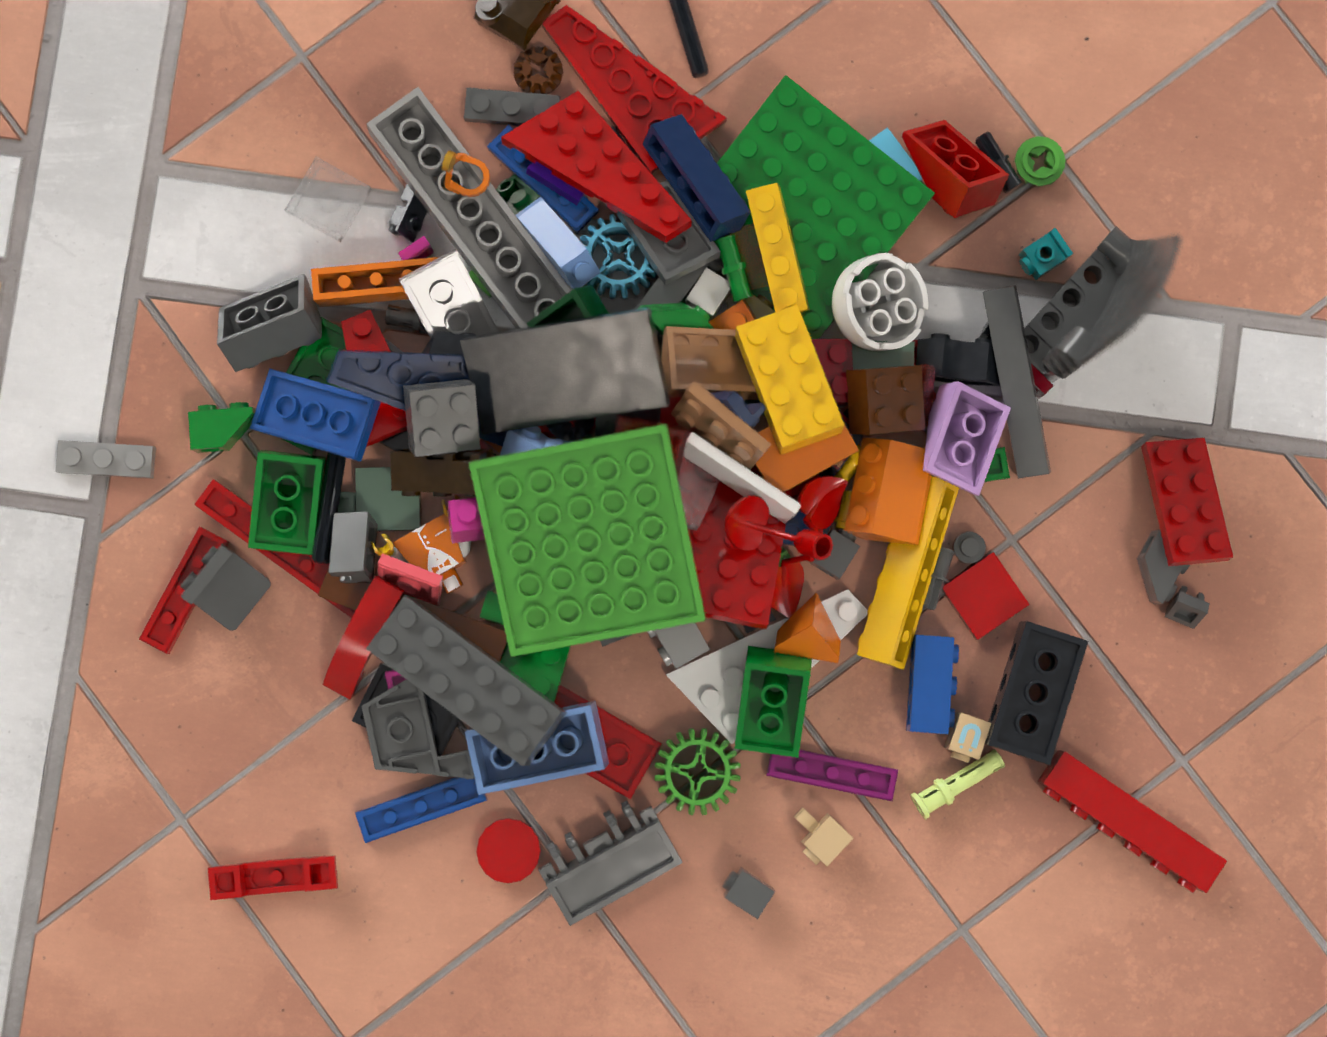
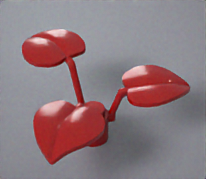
M821 476L810 480L803 487L798 499V503L801 505L799 510L805 514L803 522L810 529H804L796 535L765 526L769 519V508L766 501L758 496L750 495L740 499L728 512L725 520V532L729 541L735 547L746 551L758 548L764 532L794 541L795 548L802 554L783 559L781 567H778L771 608L786 618H790L796 612L804 583V570L800 562L806 560L813 562L815 559L824 560L832 552L833 541L829 535L823 533V529L829 527L838 514L842 495L848 484V481L834 476Z

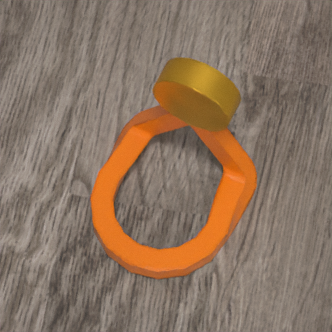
M450 150L446 153L441 167L442 170L446 171L444 183L446 189L467 197L479 196L485 192L490 183V173L486 165L479 159L465 153H455ZM459 161H463L479 167L484 176L480 186L475 189H466L452 181L454 165Z

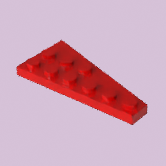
M568 5L562 7L543 22L542 28L651 174L659 170V168L642 145L651 124L682 114L701 140L727 121L724 115L715 112L705 105L704 101L685 91L677 85V82L639 55L636 56L624 48L622 43L607 36L595 24Z

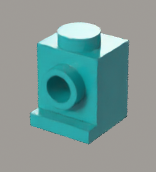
M1054 228L1024 248L1018 254L1021 258L1019 263L1028 276L1032 275L1037 280L1065 262L1073 252L1058 230ZM1041 249H1044L1046 251V253L1049 256L1048 259H1044L1041 257Z

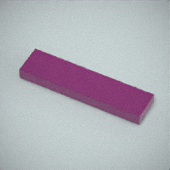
M799 750L798 758L770 754L766 776L893 801L898 769Z

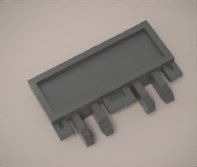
M626 800L621 803L624 815L628 817L633 826L624 832L620 829L615 815L610 810L603 813L617 841L613 842L607 830L583 843L589 855L588 857L583 853L572 832L564 835L568 847L576 857V859L569 863L565 862L557 844L551 842L547 845L551 856L561 872L557 874L551 862L538 868L570 926L683 863L652 806L639 812L645 822V825L642 826L629 802Z

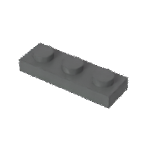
M467 88L464 120L465 122L520 126L560 102L561 99L560 95Z

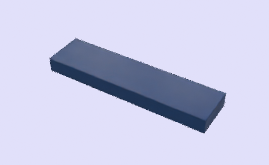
M508 124L487 146L488 150L513 174L543 198L551 209L578 234L599 212V209L585 196L576 206L526 174L528 166L533 162L526 159L525 154L517 149H509L502 144L501 136L513 130Z
M455 777L358 811L355 815L364 842L368 843L487 801L488 799L486 794L478 795L475 779Z

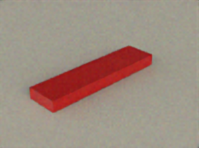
M199 526L139 640L166 654H170L195 607L194 603L191 605L181 597L184 591L180 587L192 571L195 574L199 573L205 565L201 560L212 546L218 549L221 544H224L227 547L230 541Z

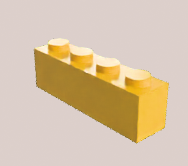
M773 183L747 190L746 194L775 312L798 305L800 312L810 310L780 185Z

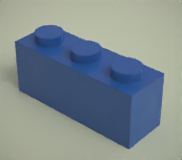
M914 635L910 655L906 731L949 734V727H954L955 709L950 708L951 695H956L957 677L952 676L953 663L957 664L959 659V645L954 644V637Z

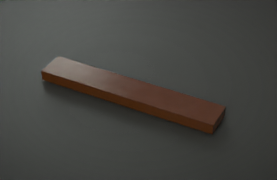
M328 568L318 596L356 610L371 583L340 582V576H331L329 574ZM403 593L400 601L404 596L415 599L500 662L507 644L506 632L504 630Z

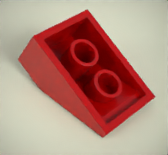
M946 120L903 132L901 137L925 185L935 192L932 199L943 208L945 213L953 218H957L995 205L1009 174Z

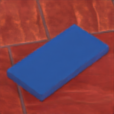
M269 368L250 429L361 462L381 402L356 392Z

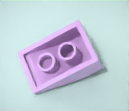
M959 381L940 385L929 413L923 471L975 496H979L1011 407Z

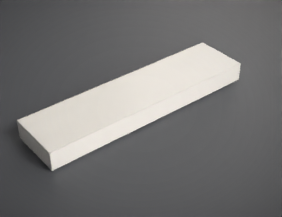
M691 433L677 451L742 496L753 495L762 498L768 505L769 514L784 524L796 515L801 506L800 503L695 433Z

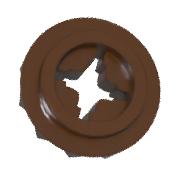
M531 46L526 51L520 52L519 57L514 62L515 81L526 93L549 94L559 86L562 80V62L557 53L549 50L546 46ZM530 62L535 63L537 66H540L542 63L546 64L543 68L546 78L540 74L531 76L533 70Z

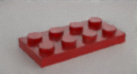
M1205 437L1145 442L1141 449L1168 566L1223 562L1232 559V548Z

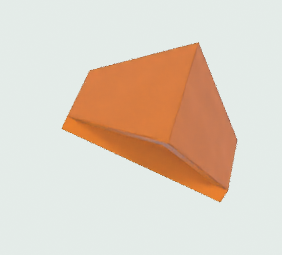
M817 593L777 630L774 652L838 663L841 640Z

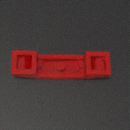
M377 575L374 577L334 653L323 681L325 687L349 700L353 698L365 673L364 669L372 655L366 648L399 604L404 593L403 589Z
M336 855L274 859L208 867L210 900L338 888Z

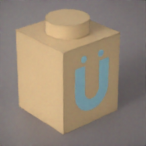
M956 712L955 724L953 728H950L944 748L952 751L950 757L969 763L970 758L979 760L992 723Z

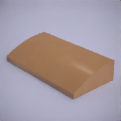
M666 326L663 333L661 361L669 397H682L687 388L696 381L709 393L735 391L744 400H759L735 338L736 330Z

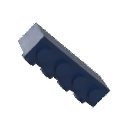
M682 114L651 124L642 145L709 241L712 242L740 231L751 211L747 207L745 200L740 197L730 183L728 176L723 173L715 162L711 152L706 149L698 138L694 128L689 125Z

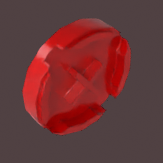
M514 818L496 820L485 828L478 839L476 853L478 863L486 875L498 882L513 883L523 880L533 872L539 863L541 846L538 835L530 825Z

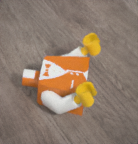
M454 495V496H455V500H459V499H460L459 496ZM443 499L442 507L444 514L399 538L393 544L388 535L381 534L386 541V545L380 548L376 547L373 542L371 545L379 556L385 554L443 576L442 586L446 593L449 594L464 585L455 569L467 563L465 557L470 553L471 541L451 543L448 506H446Z

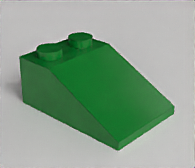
M269 450L258 452L248 548L312 555L326 457Z
M748 646L734 749L799 757L812 659L776 653L774 649Z

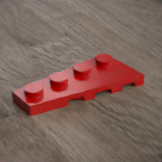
M371 310L341 321L346 350L391 352ZM381 402L366 447L406 431V411Z

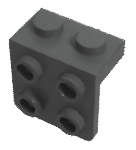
M221 544L218 549L212 546L201 560L205 565L199 573L195 574L192 571L180 587L184 589L181 597L191 605L194 603L225 628L233 631L238 628L270 588L271 582L224 544Z

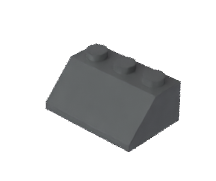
M305 274L219 308L217 345L235 372L245 368H253L263 361L273 357H281L288 353V351L303 345H311L322 338V319L316 302L313 300V294Z

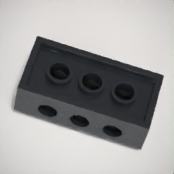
M1029 621L1019 622L988 721L992 724L985 745L1040 763L1051 764L1088 645L1087 640ZM1043 653L1050 659V665L1045 671L1040 668L1038 663L1039 657ZM1033 684L1038 685L1040 688V697L1036 701L1031 700L1029 696V689ZM1028 715L1031 720V726L1027 731L1023 732L1019 727V721L1022 716Z

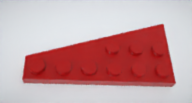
M579 90L501 136L504 146L509 149L515 148L522 152L529 161L534 164L538 162L550 169L552 175L590 198L596 197L603 201L608 209L615 213L621 212L634 220L635 225L665 243L692 226L691 218Z

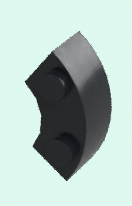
M933 333L931 338L918 339L916 365H922L923 379L945 383L959 381L965 385L1000 386L992 339L976 338L975 342L952 340L950 335Z

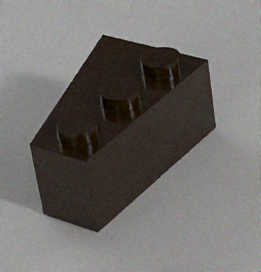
M409 449L391 451V491H401L402 496H420L421 492H432L433 496L465 494V496L476 497L469 463L493 457V449L415 457Z

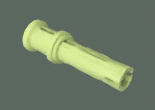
M993 749L979 760L967 765L945 780L937 778L933 781L934 784L922 792L910 794L911 799L922 817L927 819L930 817L929 813L944 804L951 805L956 795L999 769L1004 768L1005 763L999 753Z

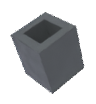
M841 528L838 532L831 530L828 534L833 541L831 554L824 560L815 559L810 563L836 580L842 577L860 548L859 545L854 543L857 538Z
M742 867L737 873L732 871L722 886L726 889L724 897L756 919L759 918L775 893L771 886Z

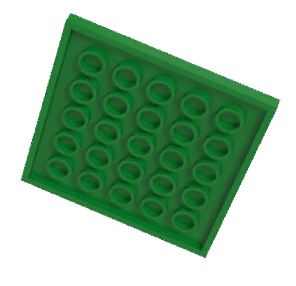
M787 75L779 82L717 163L723 173L728 176L730 183L740 197L745 200L749 210L747 190L773 183L780 185L810 308L808 311L801 312L811 339H820L835 320L832 311V294L841 273L858 259L875 254L888 253L935 195V192ZM750 212L741 230L727 236L735 235L742 262H746L747 265L745 273L751 293L756 297L760 294L773 304ZM878 264L866 266L859 275L854 277L852 283L866 280Z

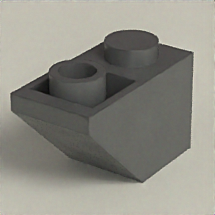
M1160 529L1150 533L1137 557L1149 602L1154 605L1163 604L1164 601L1169 602L1177 590V585L1174 584L1180 573L1184 574L1190 566H1168Z

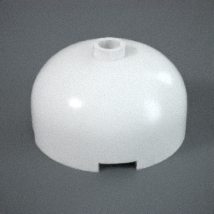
M891 253L867 256L850 264L839 276L832 294V311L839 330L854 345L870 351L897 349L912 342L921 332L919 328L923 321L924 311L928 310L927 289L920 273L911 263H905L903 260L892 256L893 254ZM878 264L866 280L852 283L854 277L859 275L866 266Z

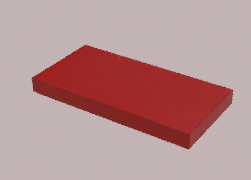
M562 685L559 686L555 699V704L561 708L590 702ZM597 706L609 764L603 770L585 774L631 800L662 743Z

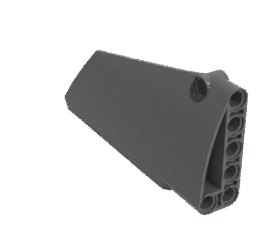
M1116 226L1025 326L1026 339L1030 340L1034 345V352L1029 353L1031 364L1053 383L1059 378L1065 379L1127 335L1144 318L1163 289L1175 263L1181 244V237L1173 235L1156 239L1133 240ZM1084 271H1091L1095 274L1096 284H1090L1084 279ZM1068 293L1075 298V307L1065 305L1062 299L1063 294ZM1043 316H1048L1054 320V330L1044 328L1041 322ZM1044 365L1050 370L1049 372L1045 370Z

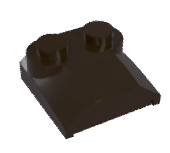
M478 0L474 19L482 27L525 51L527 44L556 4H559L561 0Z

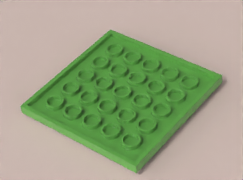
M667 423L471 461L469 463L511 657L706 621Z

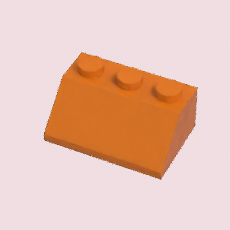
M862 439L844 531L863 540L918 545L932 477L931 474L923 471L925 448L888 439Z

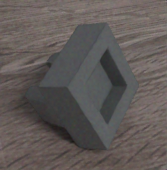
M1182 586L1167 606L1165 617L1195 629L1207 615L1210 603L1205 602L1203 593L1199 592L1196 597L1186 594L1187 587Z

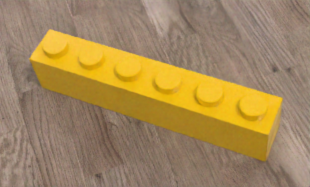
M932 476L918 545L891 542L888 544L885 564L877 578V590L873 602L869 605L867 611L868 619L865 629L858 640V656L904 670L930 586L931 576L937 563L958 494V487Z

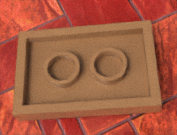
M696 381L687 388L671 412L678 425L683 429L697 434L749 470L771 446L767 440Z

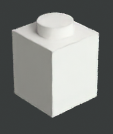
M706 267L686 298V304L693 308L696 305L700 306L711 317L709 320L714 319L731 295L728 280Z

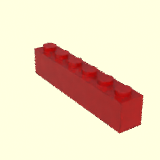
M1058 750L1051 764L1046 767L1037 781L1045 786L1042 791L1044 794L1057 802L1062 798L1070 803L1071 807L1069 810L1083 820H1086L1089 816L1098 822L1096 829L1112 839L1115 834L1125 841L1123 844L1124 848L1138 857L1144 853L1153 859L1150 863L1152 867L1165 875L1169 871L1179 877L1176 883L1193 894L1196 889L1207 894L1227 863V860L1065 751Z

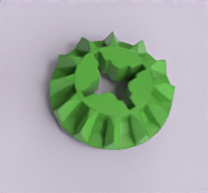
M1038 136L1026 140L1019 147L1014 160L1017 174L1025 180V183H1030L1037 187L1051 185L1061 176L1065 168V155L1062 148L1057 142L1047 137ZM1046 152L1044 164L1047 165V168L1041 166L1034 172L1033 166L1035 161L1031 158H1038Z

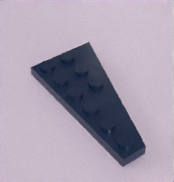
M338 350L327 377V382L405 410L403 389L405 385L470 379L464 355ZM478 416L479 438L503 447L507 431L483 434Z

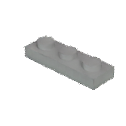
M58 440L55 472L154 479L156 447Z

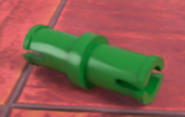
M730 235L717 239L715 242L720 250L724 266L721 269L722 274L727 276L733 302L752 297L753 293H751L745 273L747 268L746 262H742L735 235Z

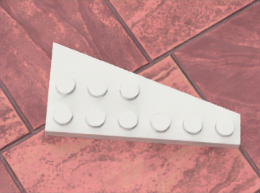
M848 589L821 602L840 640L867 616L868 610ZM789 618L768 626L767 630L762 629L666 674L731 744L736 740L748 646L775 649L777 630ZM812 659L811 668L820 660Z

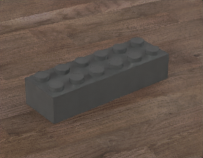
M408 596L403 597L366 648L522 766H529L567 714L565 710L418 601Z

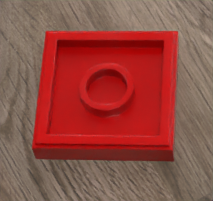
M994 552L943 585L942 592L975 640H979L1030 605Z

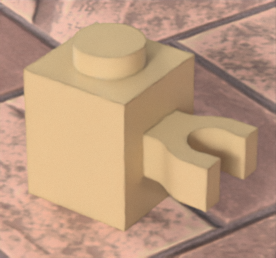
M803 807L794 816L809 831L801 841L806 846L803 853L816 865L822 861L828 866L854 839L828 813L820 822L815 820Z

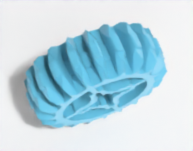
M611 214L609 216L610 224H605V221L599 218L597 220L598 230L592 225L587 227L592 237L587 235H581L580 241L586 245L585 247L592 258L598 244L607 255L606 259L602 262V267L599 269L601 273L588 281L587 285L595 287L599 283L597 291L599 295L602 296L606 289H610L611 299H615L616 291H621L622 298L627 299V289L631 288L636 296L639 295L638 284L640 283L643 287L648 288L650 282L645 276L656 278L657 273L651 268L652 266L646 257L640 270L635 266L630 257L635 251L637 244L623 223L616 222L615 215ZM625 234L631 236V238L628 237L623 242H614L608 236ZM611 250L617 254L626 251L624 253L626 263L620 259H617L615 262L612 261L613 253H611ZM615 271H623L632 277L614 280L606 276H610Z

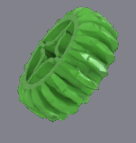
M689 728V739L684 740L683 734L678 732L676 736L680 743L675 745L670 739L666 741L667 746L672 749L670 753L665 750H659L658 754L666 758L665 763L655 762V768L664 769V774L655 775V781H666V784L660 786L658 791L659 793H664L670 790L671 794L667 796L666 802L670 804L677 798L679 800L676 806L677 811H681L686 803L689 804V815L694 814L695 806H700L701 814L706 815V804L711 803L713 810L718 811L719 806L715 800L720 798L725 804L729 803L730 800L723 793L726 790L734 794L736 793L737 789L730 785L729 782L730 780L740 781L741 776L731 774V769H738L741 765L740 762L730 763L729 759L735 757L737 752L736 750H731L725 753L724 749L730 743L727 739L722 741L720 745L716 744L719 733L714 732L709 740L706 739L707 729L702 728L700 738H695L694 729ZM691 745H697L694 759L691 762L673 763L675 756L682 749ZM706 746L712 748L720 755L724 764V771L711 768L706 764ZM699 755H701L700 762L704 764L702 769L707 768V772L714 773V775H700L696 788H694L695 780L692 779L693 774L689 775L687 770H681V768H695ZM670 772L684 775L689 779V796L684 795L675 787ZM722 780V783L715 792L698 798L704 781Z

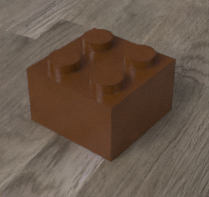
M922 365L846 370L850 434L873 435L925 430Z

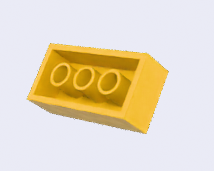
M798 305L736 326V341L759 401L766 407L764 414L780 455L840 434L844 423Z

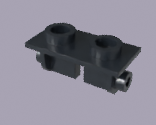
M406 185L400 199L407 202L406 207L396 206L388 222V225H390L388 231L397 236L401 234L407 240L414 243L428 211L410 187Z

